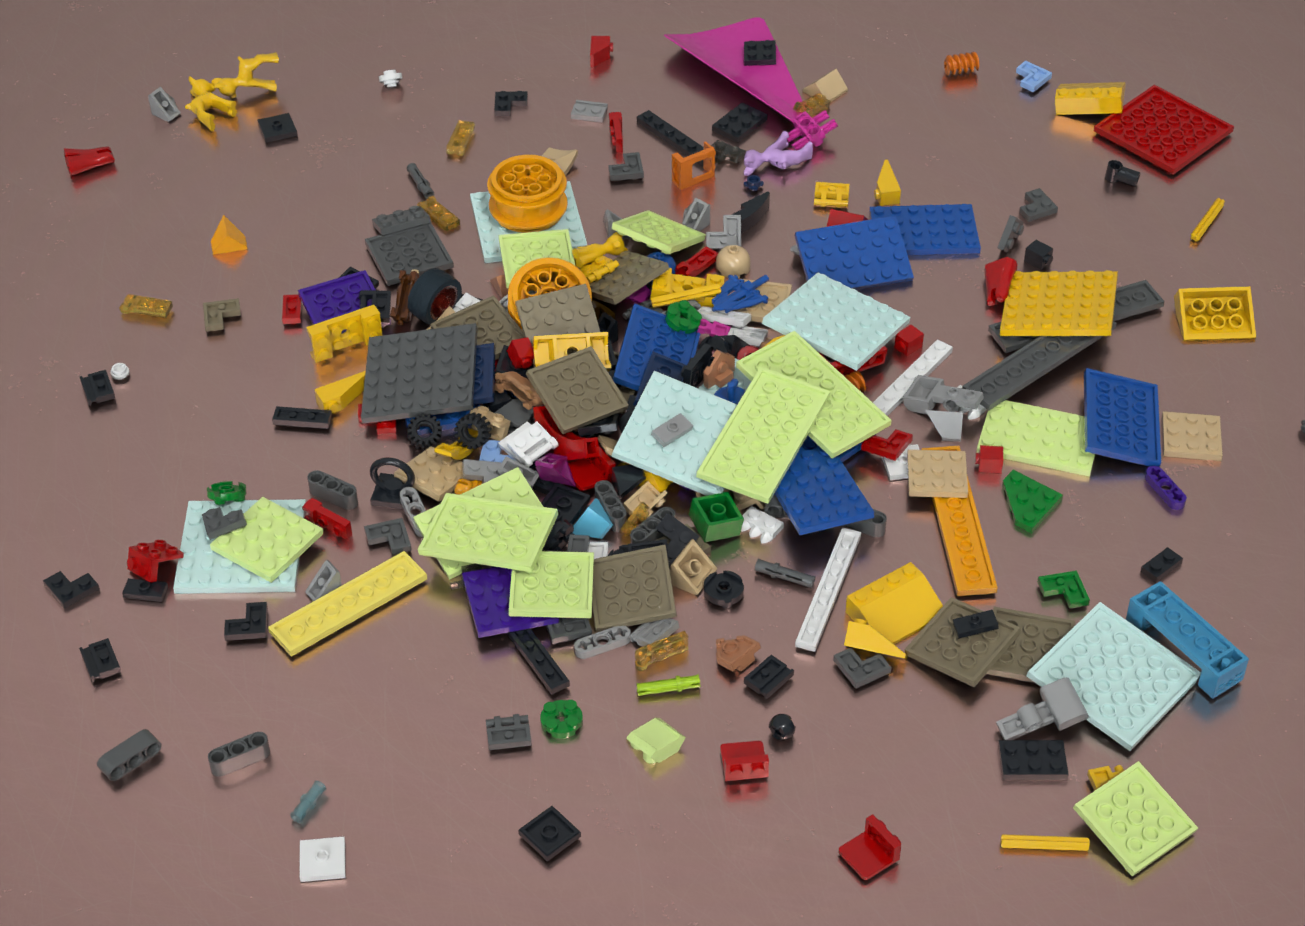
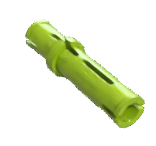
M699 674L686 677L678 675L672 679L636 683L638 697L670 691L682 692L685 689L701 687L699 684Z

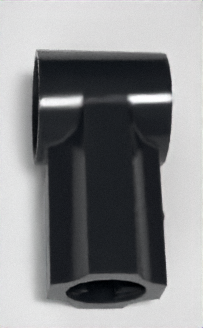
M1111 160L1108 162L1105 179L1112 183L1120 181L1136 186L1141 173L1123 167L1120 161Z

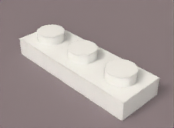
M705 306L697 310L702 315V318L709 322L716 321L725 325H733L736 328H742L751 321V314L736 311L725 313V310L713 312L711 307Z

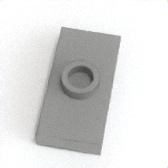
M680 413L652 430L651 435L665 447L691 431L693 425Z

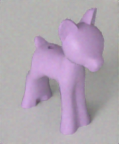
M783 131L779 138L767 147L764 152L759 153L756 150L746 151L744 156V165L746 167L744 175L750 176L763 162H769L775 167L786 169L792 165H798L812 159L813 143L809 141L803 148L797 151H782L789 145L787 142L789 134Z

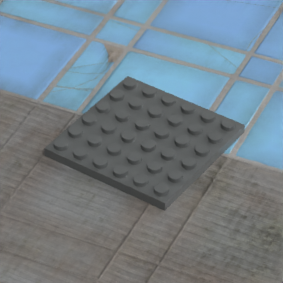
M476 323L369 337L361 412L362 423L412 418L416 415L420 417L421 413L427 416V414L436 415L473 410L478 333Z

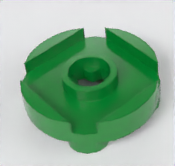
M686 300L670 304L665 313V321L668 326L677 332L680 330L685 331V334L695 332L702 319V315Z
M224 481L212 484L211 489L207 487V497L214 500L217 505H222L226 501L232 500L236 502L244 501L247 494L246 485L242 482H238V485H233V481Z
M574 700L547 702L544 704L540 714L541 727L545 733L546 731L551 733V736L554 738L564 739L575 735V731L579 727L581 729L583 725L582 711ZM565 717L564 721H560L557 718Z

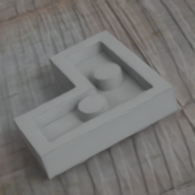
M723 215V232H706V246L712 250H721L729 245L741 246V215Z
M463 459V478L480 480L482 484L500 476L497 470L501 462Z

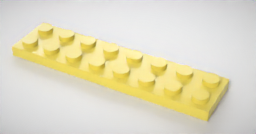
M403 551L268 627L269 633L292 657L427 580V574Z

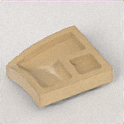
M549 147L542 157L555 162L566 176L576 160L578 150H558Z

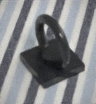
M385 457L374 461L370 467V477L376 486L370 499L371 506L403 509L400 502V491L405 487H412L414 485L415 474L408 464L396 458ZM384 465L398 467L407 475V482L403 483L400 479L394 478V474L380 473L378 475L377 470ZM406 495L405 497H408L409 500H410V503H411V502H412V497H409V495Z

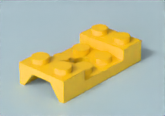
M670 268L653 280L650 300L653 297L717 283L722 287L725 276L707 274L706 279L672 274V268ZM716 295L698 298L694 300H696L701 305V307L705 306L713 308L714 304H712V299L716 297Z
M375 305L306 327L312 343L313 351H310V354L315 363L333 357L332 352L363 341L367 346L369 337L383 336L380 312Z
M608 332L534 336L535 367L567 356V350L569 349L580 351L592 346L606 370L610 372Z

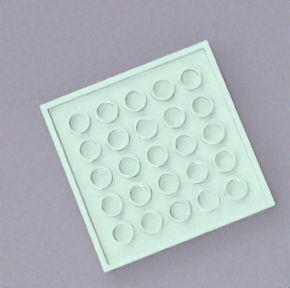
M567 181L564 192L568 202L566 212L555 225L543 231L568 229L573 250L580 246H586L587 241L571 183ZM489 191L470 194L484 263L502 261L498 235L521 233L501 226L493 218L489 211V199L491 197Z
M817 273L763 317L762 324L783 335L795 331L816 351L857 371L909 323L911 317L874 300L870 296L849 288L839 281Z
M654 371L612 452V457L706 496L723 493L724 487L699 479L696 476L698 469L737 404ZM681 413L693 425L692 430L663 447L651 435L652 430Z
M305 499L270 500L302 518L305 516V511L302 509V506L306 503ZM232 500L226 501L222 505H217L214 501H189L180 551L184 552V557L178 559L173 587L174 594L295 592L300 557L272 583L211 550L210 544L216 538L209 539L202 518L203 513L218 507L221 508L224 516L231 511L240 509L245 513L258 500H244L240 502Z
M1099 602L1028 671L1026 677L1040 687L1068 677L1089 715L1086 720L1124 748L1131 751L1200 679L1201 672Z

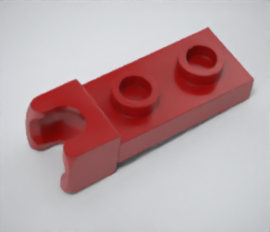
M621 112L609 113V130L612 136V146H615L616 153L623 152Z
M707 246L687 261L679 263L675 267V274L696 277L716 262L718 252Z
M311 498L302 506V509L308 513V515L304 516V519L313 524L317 523L321 527L327 528L337 536L347 540L352 536L351 522L324 508L322 502Z

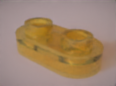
M644 502L639 504L622 526L620 532L627 537L640 521L643 522L650 513L648 512L649 506Z

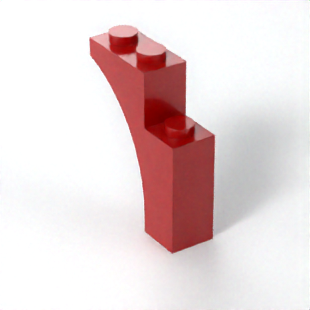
M545 406L533 407L535 422L537 421L558 442L559 446L554 449V454L566 456L567 461L600 456L598 437L584 438L572 432L562 434Z

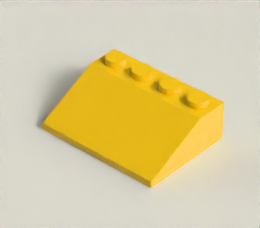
M1126 82L1060 84L1056 89L1055 95L1056 115L1122 113Z
M1250 286L1178 289L1174 295L1175 311L1183 341L1256 338Z
M909 562L848 595L845 612L854 621L855 618L866 620V625L872 626L889 641L896 644L922 630L943 605L924 574L912 562Z

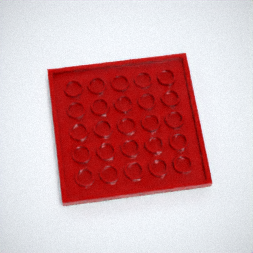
M1156 85L1151 86L1125 104L1122 113H1113L1094 126V132L1173 175L1232 133L1234 129L1233 125Z

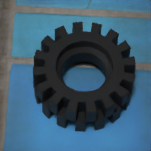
M469 413L460 418L455 424L457 427L454 428V431L458 432L455 434V437H459L458 443L463 442L462 446H468L467 449H477L488 442V438L491 437L489 432L492 431V428H488L490 422H485L487 418L485 416L481 418L482 414ZM469 424H473L477 428V437H472L469 434Z
M421 413V417L416 415L415 419L412 418L410 420L407 432L408 440L411 441L412 446L415 444L416 449L422 447V450H425V447L429 448L431 446L435 448L437 442H440L442 425L440 426L439 420L436 421L437 418L435 416L431 418V414L424 416V413ZM422 426H427L432 430V434L424 438L418 435L417 430Z

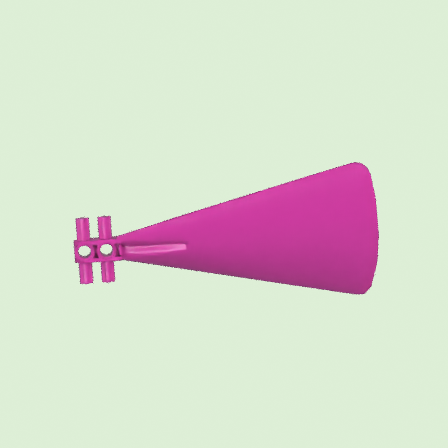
M755 17L693 34H664L666 38L793 122L795 129L788 132L787 142L789 143L799 136L802 137L791 144L794 150H800L809 141L813 143V147L820 146L824 138H826L825 134L838 127L834 119L821 127L818 125L829 118L826 110L813 118L808 114L777 45L776 64L744 66V42L774 40L764 19Z

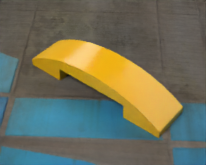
M468 428V432L472 437L478 436V431ZM455 441L451 445L445 443L438 445L434 448V452L455 460H461L470 455L475 449H467L468 446H462L463 442L458 443V441Z

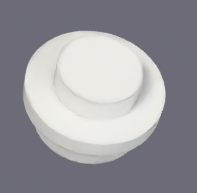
M116 363L112 366L111 376L114 379H124L129 375V368L124 363Z

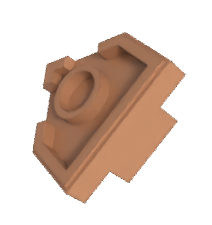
M720 350L715 351L713 354L715 358L710 367L707 366L704 370V386L709 389L714 385L721 388L734 379L735 357Z
M745 635L736 636V639L732 640L716 639L717 663L731 671L737 669L741 672L755 661L754 653L761 649L760 643Z

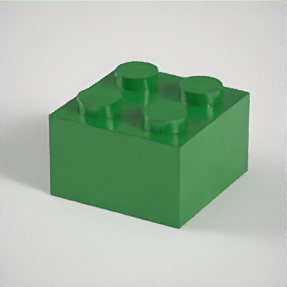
M728 492L692 499L689 516L704 542L740 535L744 518Z

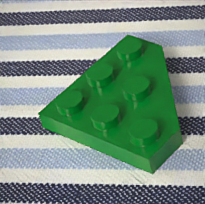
M1014 469L1005 477L1002 483L1003 490L1007 495L1009 509L1013 514L1014 524L1031 534L1063 498V494Z

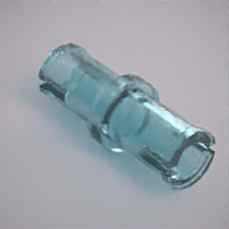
M315 781L309 791L301 796L300 803L290 813L291 818L298 823H302L308 812L316 807L317 800L327 789L325 788L326 786L320 781Z

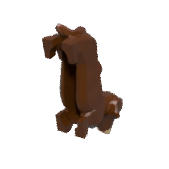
M416 269L412 270L410 274H406L405 270H400V285L397 289L396 307H392L390 317L401 326L403 323L411 321L412 313L408 308V296L411 288L419 278V271Z

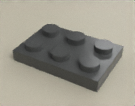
M412 206L408 210H396L393 214L378 215L372 219V223L381 235H386L431 223L430 215L421 206Z

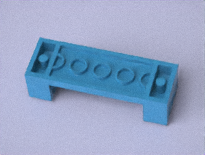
M1161 581L1130 598L1126 620L1141 631L1153 625L1202 669L1198 686L1212 699L1243 680L1249 658Z

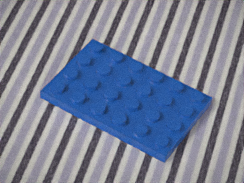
M972 204L876 206L869 209L870 220L896 216L907 255L980 253L981 251Z
M896 216L798 231L794 234L807 281L815 274L820 273L841 282L849 288L860 290L913 281L914 279Z
M634 303L612 379L614 383L638 391L653 351L687 365L690 358L695 356L701 333L697 332L698 329L690 334H685V331L682 330L677 332L666 323V315Z
M1086 368L1084 372L1085 452L1149 467H1160L1161 444L1158 385Z
M822 448L797 453L774 493L799 535L874 518V510L840 458L836 456L832 459Z

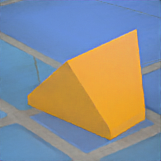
M223 215L211 239L213 255L248 249L245 235Z

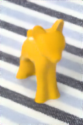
M277 52L257 54L254 58L245 59L238 56V77L214 78L211 81L214 85L213 89H218L220 93L229 96L231 99L236 97L238 86L259 87L276 92L275 80L253 78V71L262 63H279Z
M189 76L188 80L192 85L190 94L196 98L185 105V108L196 114L198 120L206 125L211 132L215 130L216 124H214V115L205 112L210 107L221 110L231 117L237 115L236 101L218 97L212 93L216 90L213 89L214 85L205 79L195 80Z
M615 232L604 244L594 243L574 248L572 254L575 266L582 268L595 262L596 258L605 254L620 256V253L628 251L622 239L623 235Z

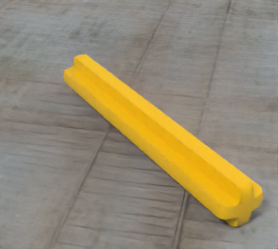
M1217 198L1191 233V240L1199 241L1223 208L1225 202L1223 199Z
M717 283L651 298V304L653 308H657L674 302H680L681 300L689 301L721 293V287Z
M1003 834L1000 839L1001 847L1087 851L1090 847V841L1087 837Z

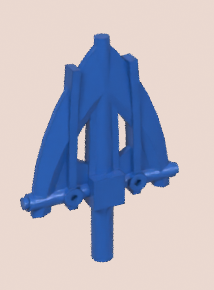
M729 275V279L721 287V293L712 299V304H714L712 311L725 310V313H728L732 310L751 307L762 302L767 304L768 297L766 295L762 296L760 291L755 289L769 281V277L764 275L752 283L749 280L744 283L745 280L738 279L737 275Z

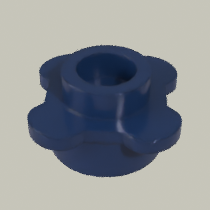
M751 175L743 185L752 191H757L760 186L764 185V182L760 181L759 176Z

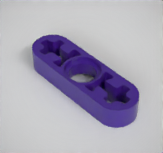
M1158 466L1148 467L1145 475L1147 483L1171 509H1183L1187 497L1162 468ZM1161 486H1168L1170 490H1164Z

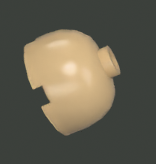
M725 246L716 257V270L720 271L721 275L727 278L729 275H737L740 278V275L744 273L746 275L750 271V255L741 246Z

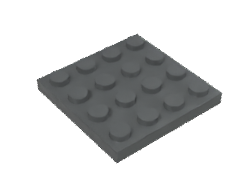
M431 223L365 239V245L387 286L400 283V270H405L406 274H410L412 270L416 269L419 271L420 277L429 269L438 268L445 271L454 268L450 255Z

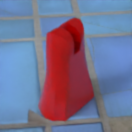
M108 146L93 149L64 148L65 161L70 177L98 166L114 163L115 161L111 148Z
M1005 257L985 264L984 273L988 306L997 305L998 302L1003 303L1008 297L1010 284L1017 270V261L1013 258Z

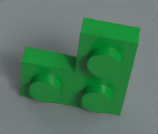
M1077 570L1038 577L1037 582L1044 597L1063 594L1069 608L1089 605L1090 599Z

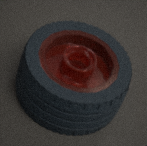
M438 268L429 269L417 279L411 288L408 296L409 311L415 317L430 325L438 320L449 306L452 309L455 308L462 295L461 284L443 270Z

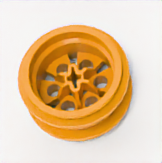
M538 155L510 157L499 163L488 178L487 188L491 195L489 211L501 226L509 230L521 233L546 230L555 225L566 212L568 205L567 196L564 193L567 186L566 176L555 162L546 157Z
M559 258L536 259L522 266L513 276L508 288V313L522 329L515 301L546 294V291L554 292L582 284L587 285L592 301L591 287L583 272L572 263ZM535 291L536 294L530 295L528 292Z

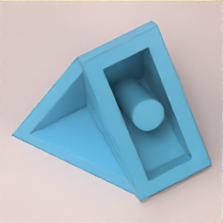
M597 498L593 500L574 524L573 533L575 535H587L591 538L602 539L613 526Z

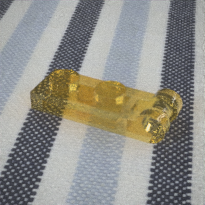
M816 94L802 102L797 101L793 110L802 113L806 111L812 116L828 108L831 101L826 99L824 95Z
M458 121L447 144V154L457 153L460 156L464 155L465 148L475 128L474 122Z
M434 196L428 197L426 201L418 202L417 205L421 206L430 215V219L446 232L460 225V219L437 202Z
M128 294L120 305L119 310L124 314L133 312L166 318L173 304L172 301Z
M682 631L635 651V668L639 671H644L650 664L663 661L668 657L688 650L687 633Z

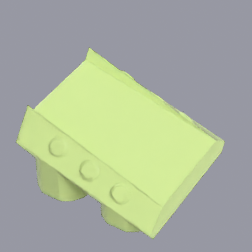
M654 718L633 730L626 739L630 741V745L634 749L643 751V759L647 763L654 764L656 762L660 763L677 753L686 737L661 718Z

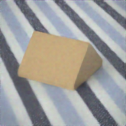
M837 69L823 75L802 89V92L826 105L848 91Z
M694 539L689 541L671 564V580L673 586L693 595H698L704 587L705 579L711 573H714L717 567Z

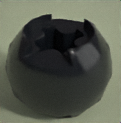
M777 714L770 720L769 728L775 739L785 741L795 733L796 726H794L789 715Z

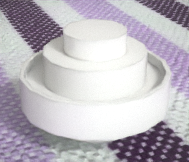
M396 70L384 71V75L379 76V82L387 85V88L397 87V83H400L399 80L403 79L402 73H396Z

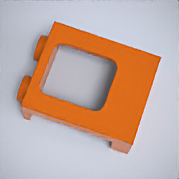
M705 141L704 150L684 158L678 152L672 154V182L680 190L715 176L716 151L714 147ZM703 160V169L707 173L692 178L693 164Z

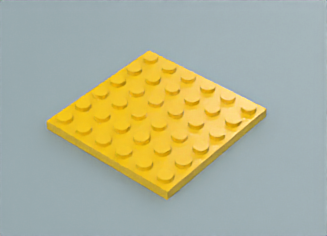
M1016 271L1010 284L1008 297L1005 299L1000 336H1112L1118 271Z

